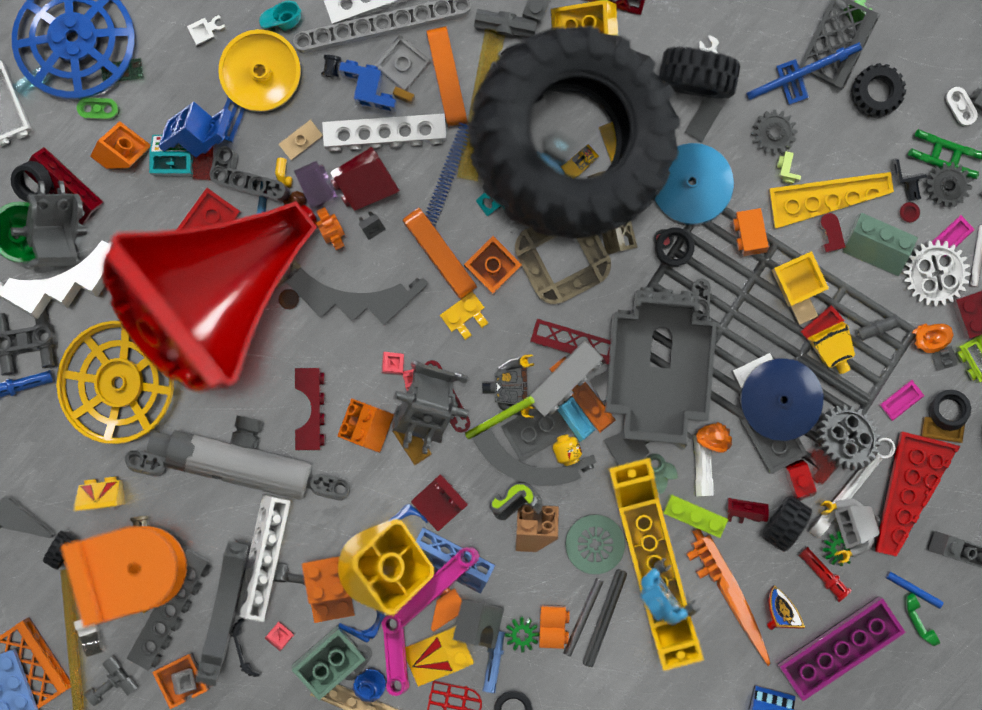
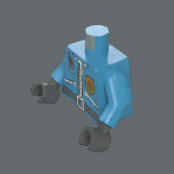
M664 558L656 562L654 568L642 578L641 598L658 621L664 620L672 625L688 616H693L700 608H693L692 604L696 602L695 600H692L684 608L681 607L660 577L661 573L671 568V565L666 567L663 565V562L666 560Z

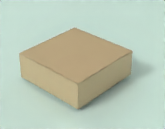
M810 298L790 306L799 325L818 316Z

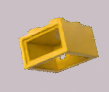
M812 251L772 269L788 307L829 289Z

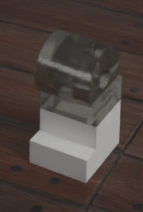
M81 620L75 621V629L82 642L85 655L89 657L102 653L103 644L98 626L83 627Z

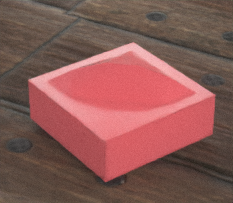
M383 352L381 373L402 375L404 354Z
M278 622L265 639L281 651L294 634Z

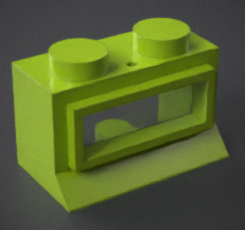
M979 335L956 347L959 351L957 352L958 358L962 363L965 362L969 368L967 370L969 377L977 383L982 382V335Z

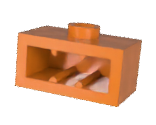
M761 208L737 212L736 219H733L734 231H738L739 238L736 239L738 251L742 250L743 257L767 253L769 246Z

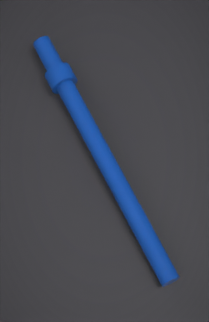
M858 42L845 49L842 47L836 50L834 54L747 92V96L751 100L838 60L848 59L849 55L863 50L862 46Z

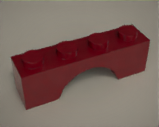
M295 368V389L303 392L311 403L309 420L305 425L295 430V450H321V446H325V434H321V425H325V413H321V405H325V394L321 393V385L325 383L324 372H321V368Z

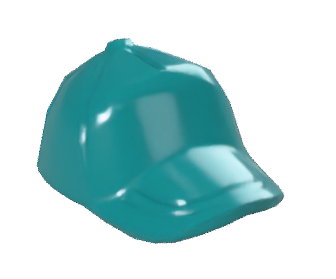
M283 1L263 12L260 16L259 24L263 29L278 26L283 31L290 30L300 22L301 9L295 1Z

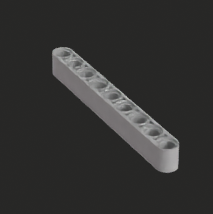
M437 0L299 32L295 35L293 43L301 53L313 52L464 17L470 13L471 2L470 0ZM461 1L468 5L462 11L456 7L457 3ZM445 6L448 11L445 15H439L436 12L437 8ZM419 11H426L428 13L427 18L424 20L418 19L416 15ZM405 15L408 17V21L405 24H399L397 18ZM380 20H386L388 26L380 29L377 27V23ZM365 24L368 26V31L361 34L357 31L358 26ZM339 30H348V35L345 38L338 37L337 33ZM322 33L329 36L328 40L324 43L318 41V36ZM301 38L309 40L306 47L298 46V41Z

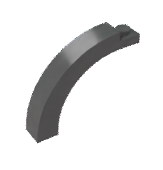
M491 430L473 438L477 448L494 467L507 476L528 484L553 486L570 483L581 479L579 470L582 469L584 473L594 468L593 464L596 463L594 455H590L569 466L553 469L536 468L521 463L510 456L500 446Z

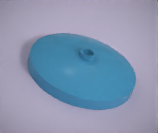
M689 143L677 146V160L671 164L667 183L655 197V201L666 216L678 223L686 225L707 223L718 217L730 203L734 190L731 167L721 153L707 145ZM695 179L696 184L690 185L689 181Z

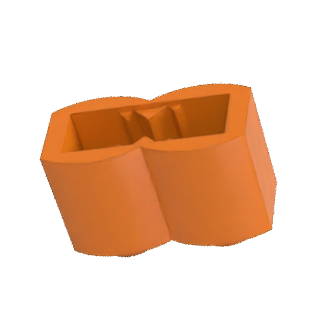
M541 605L539 648L564 649V644H568L569 632H565V623L569 624L570 611H566L565 606Z

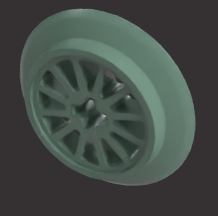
M589 515L579 519L572 525L566 537V552L570 561L576 568L588 574H603L612 570L621 561L625 551V538L622 530L612 519L602 515ZM590 527H595L594 536L589 531ZM597 527L603 528L599 537H597ZM584 530H587L590 539L582 535ZM605 531L610 534V536L601 539ZM581 536L588 542L578 543V539ZM609 538H612V541H613L612 544H604V543H603L604 541L608 540ZM592 539L601 542L598 550H594L593 547L589 546L593 542ZM578 545H587L583 550H578ZM603 546H612V551L608 552ZM590 550L585 558L581 556L582 552ZM601 550L609 554L606 559L603 558ZM592 552L594 553L593 562L587 560ZM597 552L599 553L602 561L596 562Z

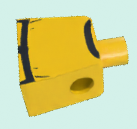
M840 322L807 338L825 366L828 368L836 366L839 374L850 370L847 360L854 357L855 352L849 327L846 323Z

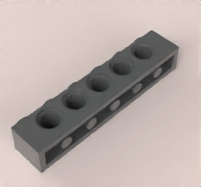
M189 549L185 552L187 569L194 570L195 578L193 580L185 578L182 586L185 590V596L183 598L175 596L168 603L153 609L126 658L146 670H150L151 667L155 668L159 663L161 657L158 655L161 649L165 650L171 641L168 638L171 631L175 632L181 622L178 618L181 613L185 614L191 604L188 600L191 595H196L201 586L198 584L201 577L205 578L211 568L208 566L210 562L208 559ZM167 605H172L175 608L174 616L166 614L165 608ZM157 623H162L165 626L164 634L156 632L155 626ZM147 641L155 644L154 652L146 650L145 644Z

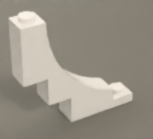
M101 241L85 260L60 275L31 281L9 278L6 284L0 282V298L38 319L51 299L68 308L81 288L98 297L104 288L101 274L102 259L104 253L109 251L110 242L107 244Z

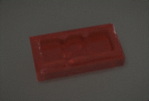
M214 145L211 146L207 153H201L196 158L193 156V180L212 181L210 179V170L214 160Z

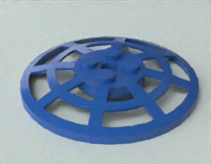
M27 0L19 10L12 30L14 58L25 78L42 92L62 99L92 97L113 86L127 70L133 57L135 33L129 13L120 0L112 1L122 12L127 28H114L111 17L103 8L110 0H98L97 2L93 0H52L42 8L33 3L34 0ZM73 2L85 3L90 5L91 8L84 15L73 12ZM64 3V14L55 18L47 12L52 7ZM29 9L36 14L30 27L29 38L17 40L20 21L25 11ZM99 12L105 19L108 28L95 29L91 19ZM42 18L50 24L47 35L35 36L38 23ZM71 32L78 34L77 40L73 42L67 40V35ZM128 36L125 56L120 66L117 67L108 60L114 49L115 37ZM109 37L108 46L102 55L95 49L97 38ZM49 44L53 53L46 61L39 54L36 45ZM30 46L34 58L41 66L35 77L24 65L19 54V48ZM90 55L98 61L90 68L80 71V60ZM60 58L71 62L72 72L61 71L53 66ZM103 66L112 73L101 84L90 89H82L81 78L95 73ZM48 72L61 78L73 79L74 91L57 90L43 84L42 81Z

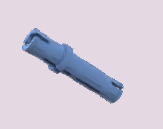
M499 631L495 649L488 648L487 650L489 657L482 690L484 692L496 693L501 655L504 654L502 648L506 632Z

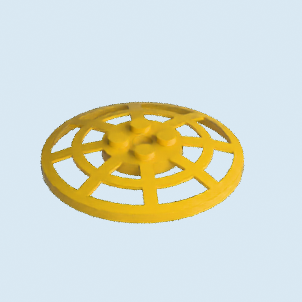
M120 321L102 322L81 332L65 350L57 372V394L61 409L66 418L81 434L102 443H128L149 433L166 414L174 392V381L169 379V387L159 385L157 368L133 342L129 341V335ZM121 328V340L108 341L98 346L91 337L105 329ZM85 342L91 349V352L84 360L80 372L67 371L73 354ZM121 346L120 358L109 360L103 352L111 347ZM129 348L136 350L144 357L137 365L128 360ZM97 357L102 365L97 370L96 375L86 374L91 362ZM148 365L152 371L153 384L143 383L141 371ZM120 377L123 380V384L117 389L114 382L116 378ZM66 379L78 380V391L83 405L72 411L67 398ZM85 382L94 383L97 395L91 400H88ZM141 392H152L149 401L141 409L137 402ZM158 393L166 394L167 398L162 411L150 424L145 414L153 406ZM101 402L111 406L109 418L101 415L94 407ZM130 405L135 415L118 420L120 407ZM89 412L96 420L107 424L104 436L89 430L77 418ZM139 420L143 428L139 433L128 437L112 438L115 426L128 425Z

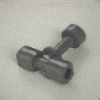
M112 655L102 663L109 672L107 675L108 680L95 691L91 688L84 695L93 706H96L101 702L100 696L113 686L115 688L120 686L127 696L136 690L138 686L130 676L126 677L120 669L121 665Z

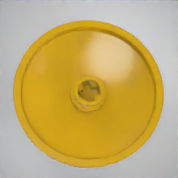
M262 29L246 31L232 39L221 55L219 79L222 88L235 104L246 110L255 112L274 110L285 104L293 96L299 85L301 66L298 55L293 46L283 36L275 32Z

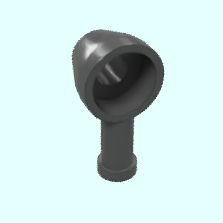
M285 564L276 565L274 582H292L305 585L304 576L289 574Z

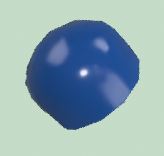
M366 669L354 680L353 691L363 702H374L384 693L386 680L379 671Z

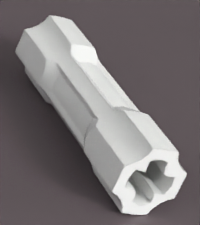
M693 435L696 496H714L711 450L698 443L696 435Z

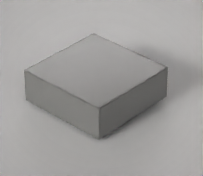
M189 668L171 674L176 695L197 689L192 669Z

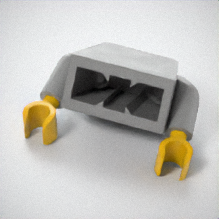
M852 498L835 501V503L824 501L820 505L828 507V510L821 513L822 515H828L834 509H837L834 512L846 549L849 548V551L842 550L835 553V556L842 554L844 557L838 563H845L851 556L856 557L870 550L874 543V537L880 533L878 528L880 518L874 515L870 506H863L862 503Z

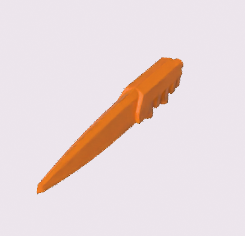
M695 529L692 532L697 540L691 543L694 550L686 554L688 559L691 561L698 556L700 557V561L705 567L696 572L698 577L701 579L709 574L711 581H717V587L764 662L769 666L770 659L759 628L736 579L711 535L704 536L700 529Z

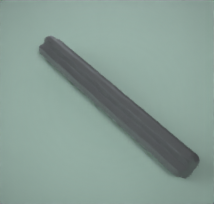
M616 571L583 660L585 666H594L627 577L625 571Z

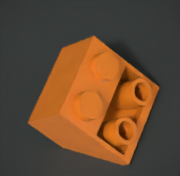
M351 398L337 437L380 453L394 414Z

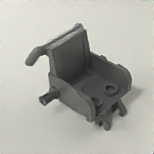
M38 181V194H28L29 208L26 226L23 228H11V236L26 237L29 247H32L35 254V259L22 263L24 269L46 266H69L74 268L81 263V260L77 258L75 240L76 235H87L86 226L78 227L79 218H82L83 213L82 200L79 194H65L63 181H58L60 187L57 188L58 194H45L44 182Z
M414 360L411 362V367L414 369L413 380L407 394L396 391L394 394V399L403 402L395 410L392 428L393 431L405 434L403 448L408 449V443H411L412 436L423 438L422 453L427 454V448H430L431 441L441 443L442 434L452 416L456 415L467 418L468 410L458 408L455 405L453 381L465 383L468 381V377L460 372L446 371Z

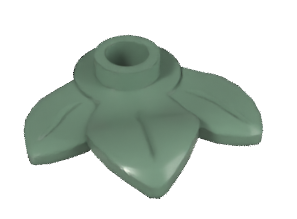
M651 454L647 457L650 458V462L653 460L659 462L658 467H652L657 492L663 494L667 488L668 479L678 478L677 470L673 464L665 462L661 455Z

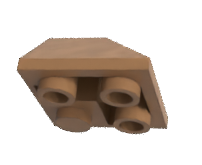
M523 505L518 509L516 551L537 552L558 539L559 506H542L539 514L529 505Z

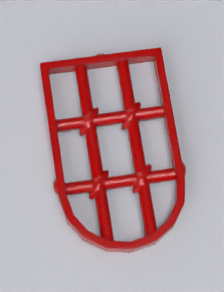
M433 681L427 710H429L430 704L442 706L443 710H447V708L472 710L465 707L466 700L480 703L479 710H481L482 700L475 690L467 686L463 687ZM434 684L448 686L447 693L433 690ZM451 687L465 689L464 696L452 694L450 692ZM468 690L474 692L479 699L467 696ZM432 693L444 695L446 697L445 703L431 701ZM449 697L463 700L462 707L449 705Z

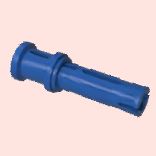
M51 370L16 380L6 379L5 382L0 383V397L8 395L12 397L15 396L16 392L53 383Z

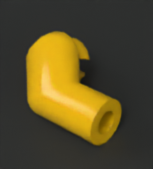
M277 158L276 178L290 188L292 186V177H286L285 175L287 160L285 158Z

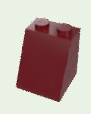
M372 147L330 172L333 176V179L330 180L336 190L341 189L344 194L341 196V199L346 207L351 205L354 211L400 191Z

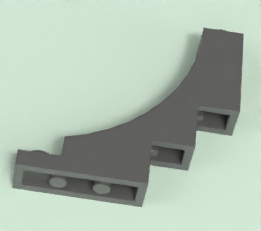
M302 268L300 270L294 269L287 276L289 278L287 283L321 319L337 305L352 322L369 309L384 326L429 285L422 277L420 280L416 278L409 285L411 288L409 291L400 283L382 291L350 293L333 289L318 282Z
M231 541L227 543L223 555L215 604L195 682L216 686L230 642L238 596L244 579L248 545Z

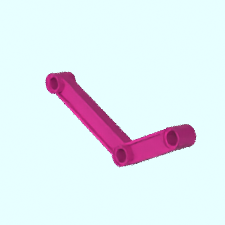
M467 547L459 550L394 615H388L382 620L387 672L386 688L392 696L401 695L409 689L404 627L478 562L479 553L475 548ZM466 551L471 553L472 560L470 562H467L464 559V553ZM391 619L396 621V629L390 627L389 622ZM395 681L401 683L402 688L400 691L394 687Z

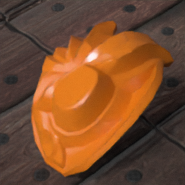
M925 323L912 331V334H916L914 344L917 349H921L926 353H935L944 349L951 343L954 335L952 328L947 324L927 325Z
M717 422L716 424L706 425L696 433L697 442L710 450L723 453L732 446L730 429L726 428V425H722V423Z

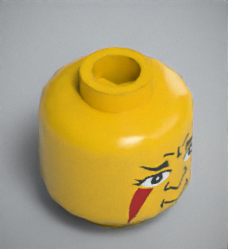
M568 434L557 437V442L552 446L558 463L569 466L580 461L579 458L582 456V451L576 437H569Z

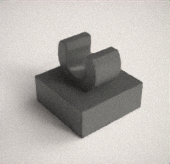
M371 211L368 212L370 217L367 219L359 218V226L368 240L385 230L377 214H373Z
M952 345L938 352L931 353L937 371L958 365Z

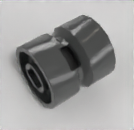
M237 415L234 424L237 430L232 433L230 443L256 449L259 439L256 434L260 432L263 421Z

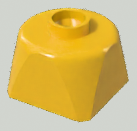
M391 520L356 534L344 545L339 557L338 574L344 590L352 599L382 613L394 615L433 577L434 567L401 520Z

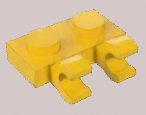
M473 291L440 315L451 332L457 329L465 340L472 335L464 323L472 317L475 318L481 328L488 324L481 314V311L485 308Z

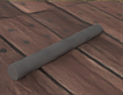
M596 578L563 654L571 657L604 581Z

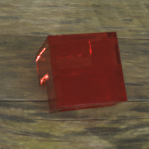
M816 449L808 458L817 466L811 475L813 481L818 485H823L837 469L835 467L836 462L833 460L829 463L830 457L828 455L823 457L824 452L821 449Z

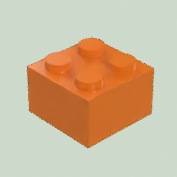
M492 236L464 266L493 295L522 267V264Z

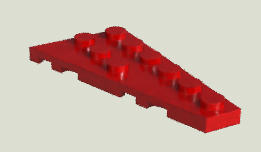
M900 432L875 552L894 557L898 555L913 525L918 521L920 513L926 507L940 483L942 475L961 446L907 432Z

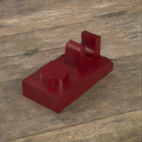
M728 498L727 519L731 522L732 517L737 516L741 524L744 518L755 522H768L769 504Z

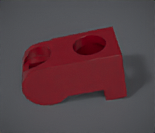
M832 213L823 215L819 220L820 229L824 231L827 243L822 245L823 254L846 248L838 217Z

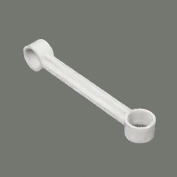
M881 438L877 440L878 442L887 441L890 444L891 451L889 455L884 456L877 453L875 455L876 459L868 466L858 470L832 503L851 499L880 462L895 453V444L891 439ZM834 509L828 515L818 517L808 531L819 539L836 518L834 511H837V509Z

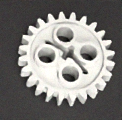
M929 240L928 247L921 243V250L919 251L914 248L913 251L916 255H910L911 263L906 262L905 264L909 267V270H905L903 273L908 274L909 277L905 278L904 282L911 283L907 289H914L912 296L914 297L919 294L918 301L920 302L926 298V305H929L931 300H933L934 306L938 305V301L946 305V299L953 303L952 296L955 295L960 298L961 296L958 291H966L962 285L963 283H969L965 276H969L971 273L966 272L965 269L970 267V265L963 263L967 257H960L962 250L955 252L956 245L954 244L948 248V241H945L942 246L940 240H936L935 245ZM932 255L935 256L937 269L942 271L939 274V280L942 285L941 291L938 289L937 277L932 276V273L935 272L931 259ZM943 255H947L950 258L947 266H941L939 263V259ZM922 260H928L930 263V267L926 271H921L919 268ZM947 275L954 277V283L951 286H946L944 283V278ZM927 280L934 282V288L930 291L924 289V283Z

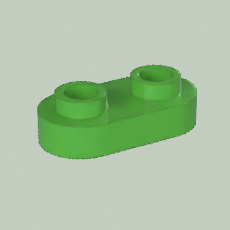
M84 98L77 104L78 114L85 119L110 120L115 118L119 111L117 103L109 98ZM90 105L91 111L85 112V107ZM107 106L112 107V111L110 113L105 112V108Z

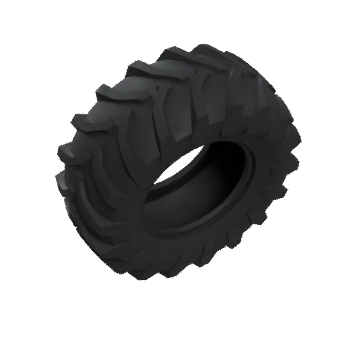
M591 26L552 28L535 34L509 49L485 75V79L475 95L472 106L473 115L471 122L468 123L470 143L474 150V153L471 154V162L482 180L485 181L483 185L485 193L505 209L504 213L510 219L533 228V231L548 236L573 239L592 237L617 229L636 218L651 205L652 200L662 191L670 174L669 168L673 161L677 160L678 155L675 130L680 128V117L675 113L669 100L674 94L671 85L663 81L654 72L655 61L650 56L631 49L630 41L625 37L600 33L599 28ZM572 89L591 96L604 107L613 122L616 133L615 155L611 165L604 174L590 178L571 177L558 172L543 160L534 146L530 132L531 111L538 96L552 90Z

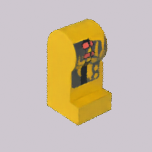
M588 144L563 164L561 168L565 175L577 178L590 167L599 155Z

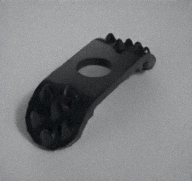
M241 618L234 624L235 626L232 627L233 630L231 631L241 663L240 668L248 676L259 677L260 672L253 670L251 664L245 661L239 635L242 634L241 626L246 619Z

